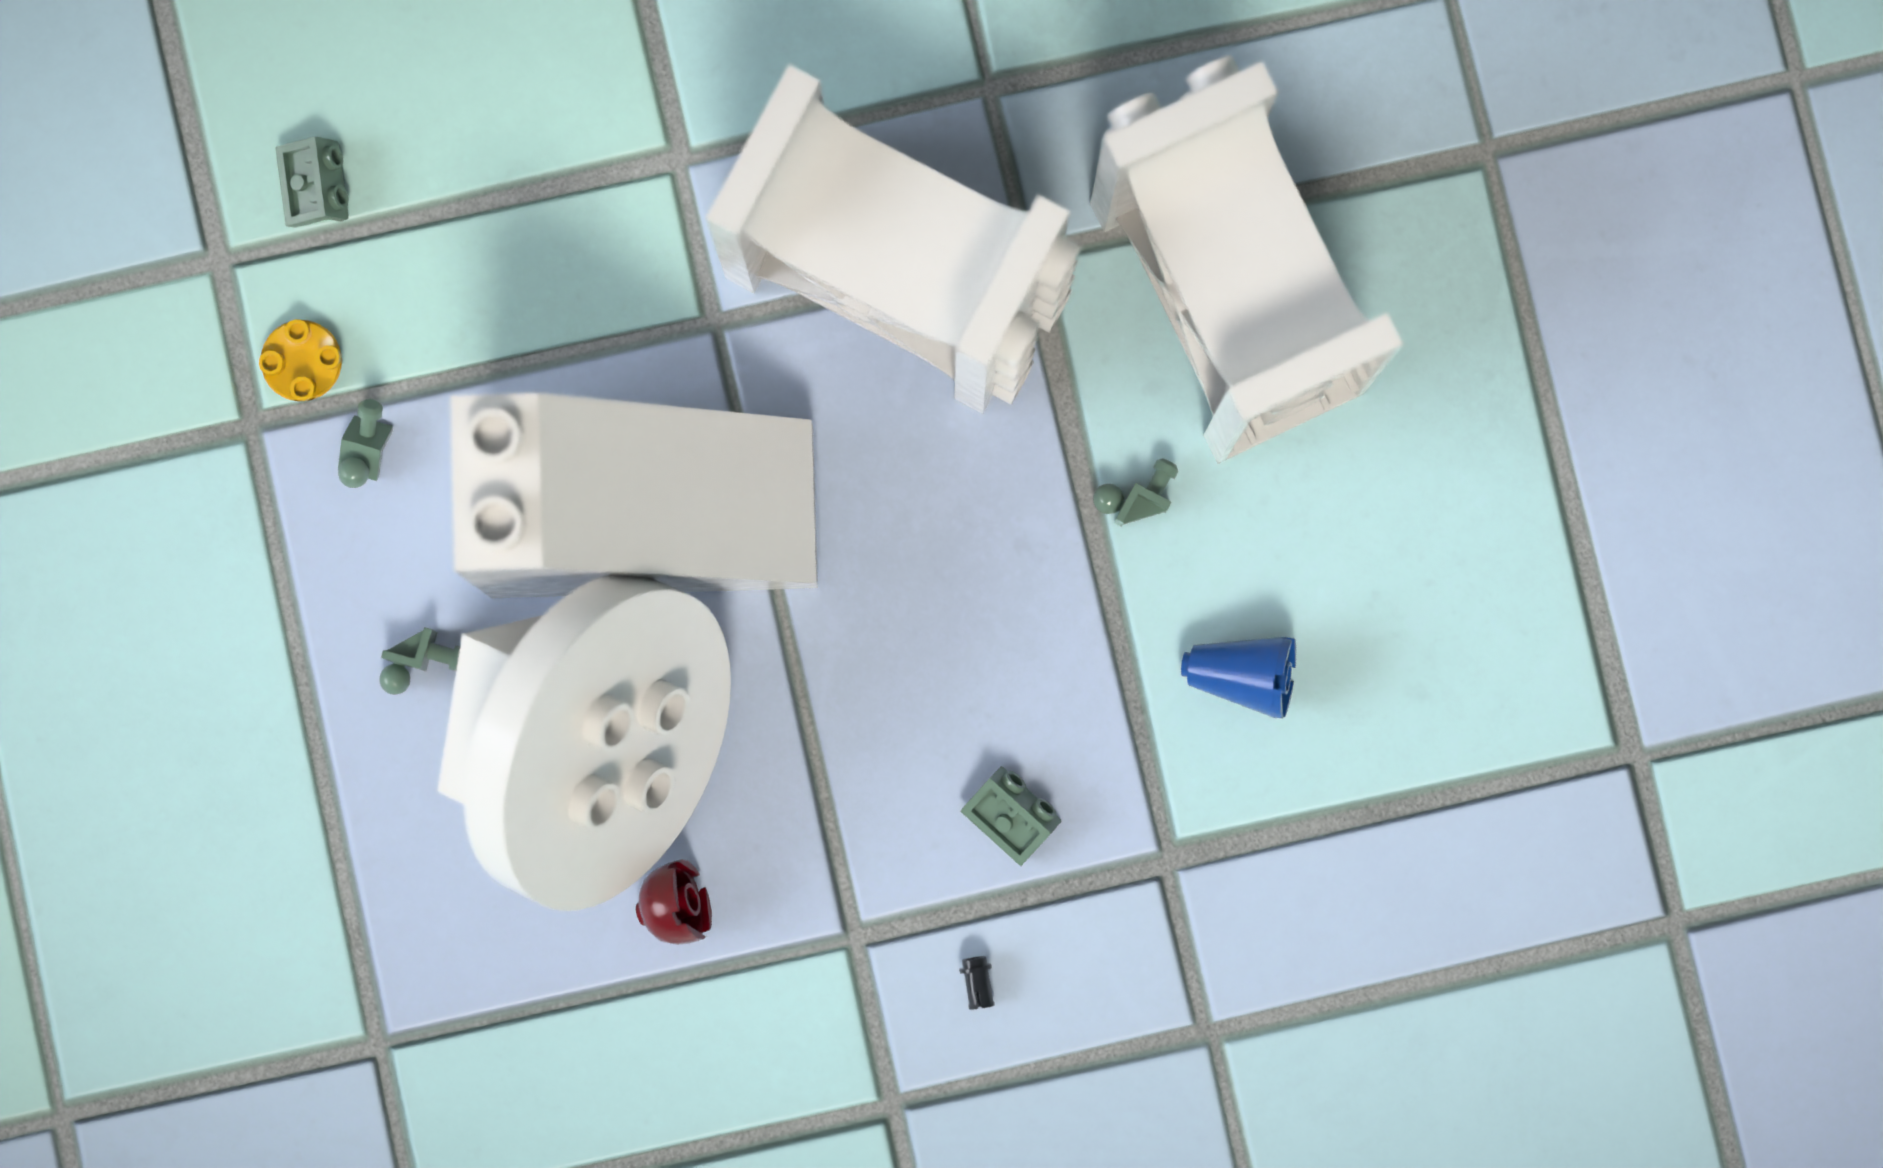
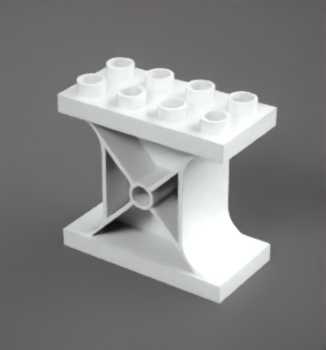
M1233 56L1215 60L1186 78V82L1190 91L1185 93L1178 102L1162 109L1155 94L1149 93L1121 105L1107 116L1112 128L1104 133L1090 205L1104 232L1120 226L1128 237L1199 379L1213 415L1204 433V437L1217 464L1363 395L1403 345L1388 313L1369 321L1358 309L1348 293L1280 156L1267 118L1278 91L1263 61L1240 72Z
M790 64L706 216V221L727 280L752 293H755L762 279L786 287L920 357L947 374L955 381L954 399L982 414L992 396L1012 405L1034 363L1032 358L1036 351L1034 345L1038 338V335H1036L1038 328L1050 333L1072 292L1070 287L1075 278L1073 272L1078 263L1076 257L1081 248L1080 244L1065 237L1069 210L1038 195L1030 211H1020L997 203L864 134L838 118L824 107L820 80Z

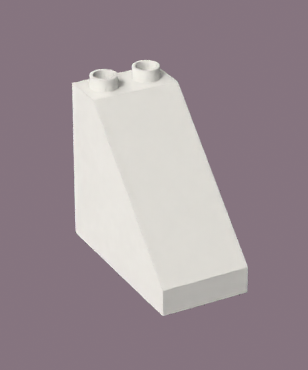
M546 393L451 396L454 571L489 597L566 596L578 587L607 575H630L652 578L682 592L818 588L812 420Z

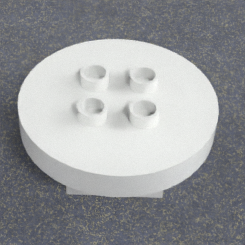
M607 575L578 587L563 597L544 615L462 634L437 792L464 804L465 821L471 846L483 869L494 880L548 908L562 911L582 910L608 901L626 890L649 871L678 837L700 801L717 761L727 724L731 690L730 661L725 638L716 618L698 599L655 579L630 575Z

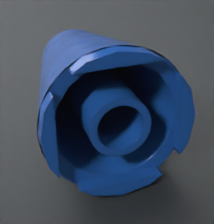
M1276 637L1193 645L1191 653L1184 652L1181 676L1187 677V683L1191 687L1267 716L1283 719L1288 712L1294 681H1291L1292 668H1296V639Z

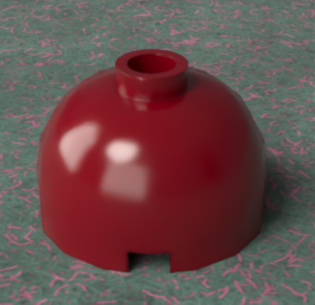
M680 859L670 862L651 872L643 881L639 893V902L636 904V915L640 924L646 926L648 931L658 940L675 945L703 940L706 938L703 932L710 931L712 926V910L707 889L704 887L698 891L693 877L700 876V874L687 860Z

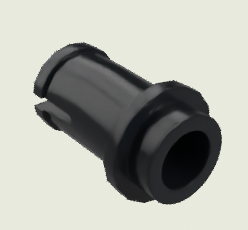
M986 956L963 959V968H960L959 971L965 976L969 1010H976L978 1007L983 1009L995 1006L988 969L992 968L991 963H987Z

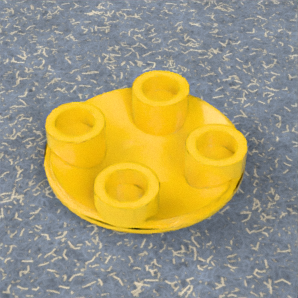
M295 319L279 326L269 335L262 348L259 367L267 384L277 394L293 401H310L321 397L334 386L341 372L342 354L337 340L325 327L312 321Z

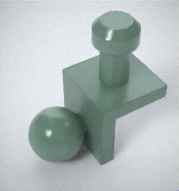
M366 399L358 404V416H353L341 439L338 476L340 481L349 488L361 487L368 479L378 480L382 451L393 431V426L377 422L382 417L383 406L374 399Z
M1164 458L1157 460L1153 466L1156 471L1147 488L1135 483L1126 501L1119 487L1114 484H1103L1096 489L1093 495L1094 505L1098 511L1104 514H1113L1119 511L1120 513L1115 520V524L1121 527L1124 524L1157 514H1166L1171 501L1161 495L1170 478L1175 479L1178 473L1177 466Z
M424 627L423 631L388 650H383L381 658L393 662V664L386 666L380 674L379 681L382 689L392 695L403 693L410 685V674L405 666L426 672L429 660L448 664L450 670L457 671L460 646H455L452 649L434 644L438 632Z

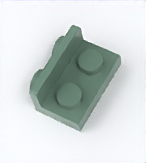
M314 136L275 147L285 225L297 228L328 219L334 221L348 220L347 206L349 199L344 186L343 155L339 148V143L335 140Z
M1002 766L960 810L962 814L1020 866L1027 861L1061 823V819L1056 815V811L1050 803L1044 799H1038L1026 788L1025 782L1018 774L1013 771H1007Z

